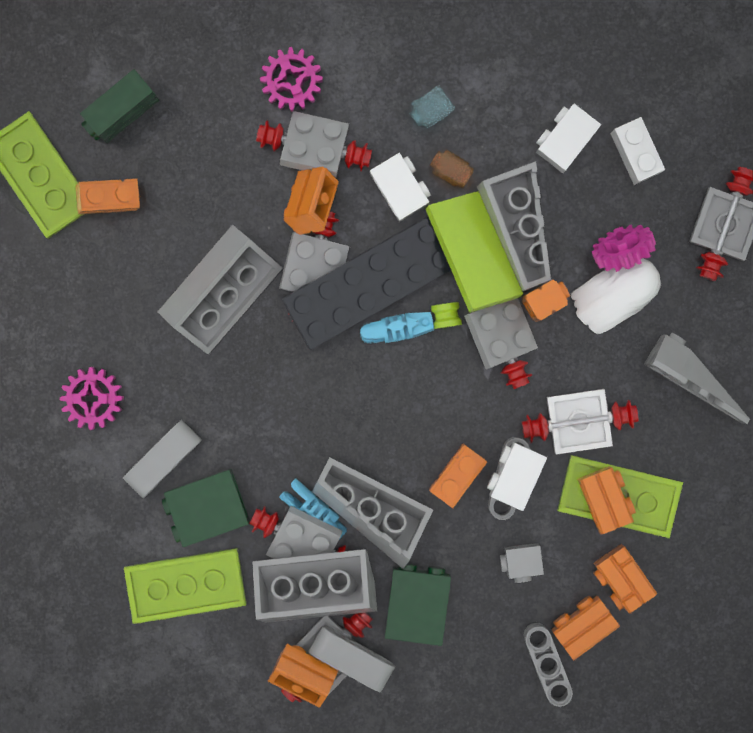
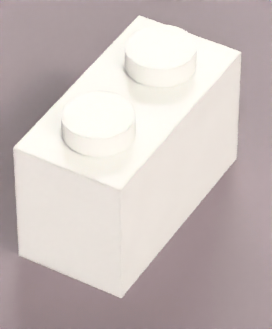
M573 104L570 109L564 106L554 119L558 123L552 132L546 129L536 142L540 145L536 153L561 173L566 171L601 126L599 122L576 104Z
M642 117L624 124L610 133L634 185L665 170Z
M400 153L370 170L371 177L399 222L429 205L427 198L431 196L424 182L418 183L412 173L416 169L408 156L402 158Z
M514 442L511 447L505 446L499 462L503 463L499 474L493 473L487 486L491 490L489 495L524 511L547 457Z

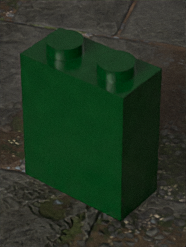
M133 69L80 113L85 120L81 125L96 141L101 138L108 143L156 104L159 98L137 71Z
M232 468L164 492L165 498L162 499L163 508L167 516L172 515L175 524L171 526L175 541L177 543L181 542L183 547L250 523Z
M407 563L404 568L400 566L393 567L385 639L438 646L443 645L451 575L445 573V568L429 566L428 571L417 570V565Z

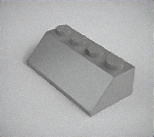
M232 225L158 310V313L174 329L205 353L209 354L282 270V267Z
M366 549L252 562L256 620L267 623L377 611L375 581Z

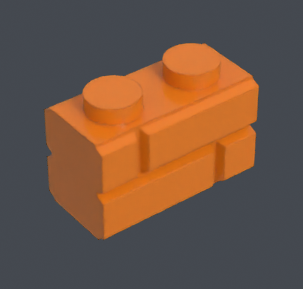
M322 166L312 168V171L309 169L298 171L295 184L291 188V196L287 208L284 210V221L300 235L310 233L311 231L319 232L325 230L327 218L339 181L327 168Z
M137 179L78 182L76 185L78 214L136 211L140 208Z
M551 280L524 295L522 303L531 319L537 322L567 306V298L570 297V294L562 281L557 283V281Z
M462 444L439 474V478L430 486L429 491L453 508L486 465L487 461L465 444Z
M608 466L578 478L581 490L600 534L608 533L634 522L631 515L635 514L636 511L630 497L624 498L621 488L625 486L619 470L614 472L613 468Z
M618 545L593 563L598 569L593 572L603 587L607 584L613 591L610 598L619 611L625 608L628 613H631L657 595V592L624 545Z
M587 596L576 605L577 611L570 616L568 613H564L553 622L555 627L551 629L573 661L620 627L598 596L593 599L591 596Z
M286 644L268 682L320 708L327 698L339 670L307 654L305 649L300 646Z

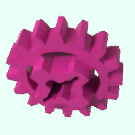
M289 47L288 54L286 55L281 50H278L279 57L277 59L271 56L268 57L271 64L270 67L262 66V71L267 76L260 77V82L268 85L262 91L264 94H272L269 98L271 104L277 100L279 101L278 108L280 110L285 107V104L289 105L291 112L294 111L297 104L302 109H305L304 102L306 100L311 103L315 102L312 95L313 92L321 93V88L316 86V83L323 82V77L315 75L321 70L320 65L312 66L314 57L311 55L305 59L303 49L299 51L298 55L294 54L292 47ZM290 61L299 62L304 66L301 68L295 67L290 64ZM280 66L281 72L279 77L272 81L275 70ZM291 73L293 77L299 76L296 78V84L293 86L286 82L287 75ZM311 78L310 86L303 94V84ZM286 91L291 93L293 98L283 97L277 92Z
M629 225L626 229L619 227L614 229L613 233L608 232L606 238H599V244L593 245L594 251H592V254L599 269L605 268L606 271H610L612 268H615L617 272L622 267L630 269L635 266V263L641 264L642 258H650L649 252L656 250L654 246L656 241L649 227L644 229L642 225H638L635 228Z
M89 367L88 374L83 369L77 370L78 378L72 375L68 377L71 382L70 386L62 385V389L67 392V395L60 397V400L66 401L67 406L61 410L62 412L70 411L71 415L68 420L71 422L78 419L79 428H83L88 423L89 430H94L96 422H98L101 428L106 427L105 419L115 421L116 418L112 414L113 411L121 412L122 410L117 405V401L124 400L123 396L117 395V391L122 386H114L112 383L116 377L111 375L106 378V370L101 369L98 374H96L94 367ZM86 380L84 388L79 393H74L77 386ZM98 380L105 384L109 393H105L99 387ZM91 390L93 395L98 396V401L93 402V406H91L90 401H86V396L91 395ZM74 404H79L85 410L86 416L82 415ZM104 404H110L106 412L98 417L99 409Z

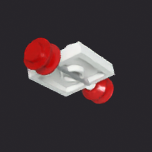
M605 389L546 397L550 420L547 421L539 413L536 420H531L526 415V421L521 423L524 439L529 438L530 443H533L534 437L539 436L544 442L549 432H552L555 454H563L613 446L610 423L613 422V425L618 430H621L622 424L627 423L633 429L634 422H638L639 418L636 405H631L630 400H627L624 407H620L617 402H614L611 412H608Z

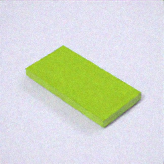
M28 111L0 130V171L44 236L49 239L84 214H78L76 185L78 181L32 113Z
M479 191L427 206L425 210L469 313L507 302L523 295Z
M570 455L557 511L593 520L578 478L610 466L614 472L619 470L625 483V486L621 488L624 498L630 497L636 511L635 514L631 515L634 522L623 527L670 538L683 482Z
M238 548L124 567L133 624L247 605Z

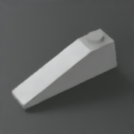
M671 333L670 336L666 334L661 335L644 365L738 422L748 424L750 418L692 350L684 346L686 341L674 333Z

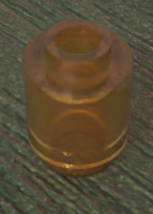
M445 149L443 153L438 151L429 165L434 168L432 171L433 175L453 187L459 186L462 189L474 171V168L469 166L470 163L448 149Z

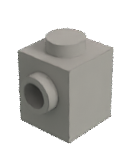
M538 543L504 547L505 554L500 555L501 571L507 572L509 579L514 578L515 583L532 581L531 576L544 575L541 547Z

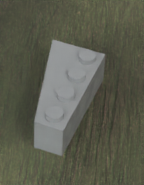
M536 162L484 180L477 186L522 292L551 280L547 243L545 242L543 230L544 220L540 207L541 196L537 183Z
M330 457L312 491L401 568H404L410 560L433 512V509Z

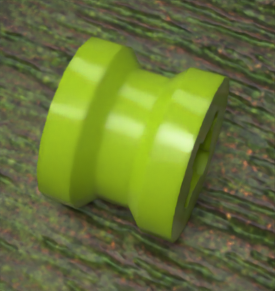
M459 302L431 306V311L435 314L436 319L433 323L434 329L462 325V320L458 317L457 312L460 308Z

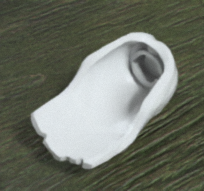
M642 258L641 264L635 263V266L630 269L622 267L620 271L616 272L615 268H612L610 271L604 270L592 277L571 293L572 300H575L574 306L577 308V317L585 325H589V329L594 333L601 334L641 311L658 294L661 287L660 274L653 263Z

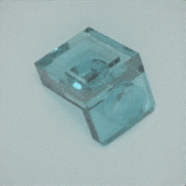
M438 85L420 99L414 100L411 103L413 110L409 113L419 127L424 125L428 130L456 108Z

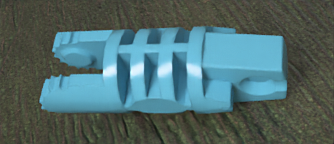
M431 312L405 313L380 318L381 321L371 322L370 324L366 323V325L361 326L360 334L362 341L367 344L383 341L389 343L414 338L434 331Z
M294 479L291 487L306 500L303 504L288 492L284 491L279 496L289 507L293 506L342 530L340 539L347 532V528L338 520L340 516L320 498L316 497L299 480Z

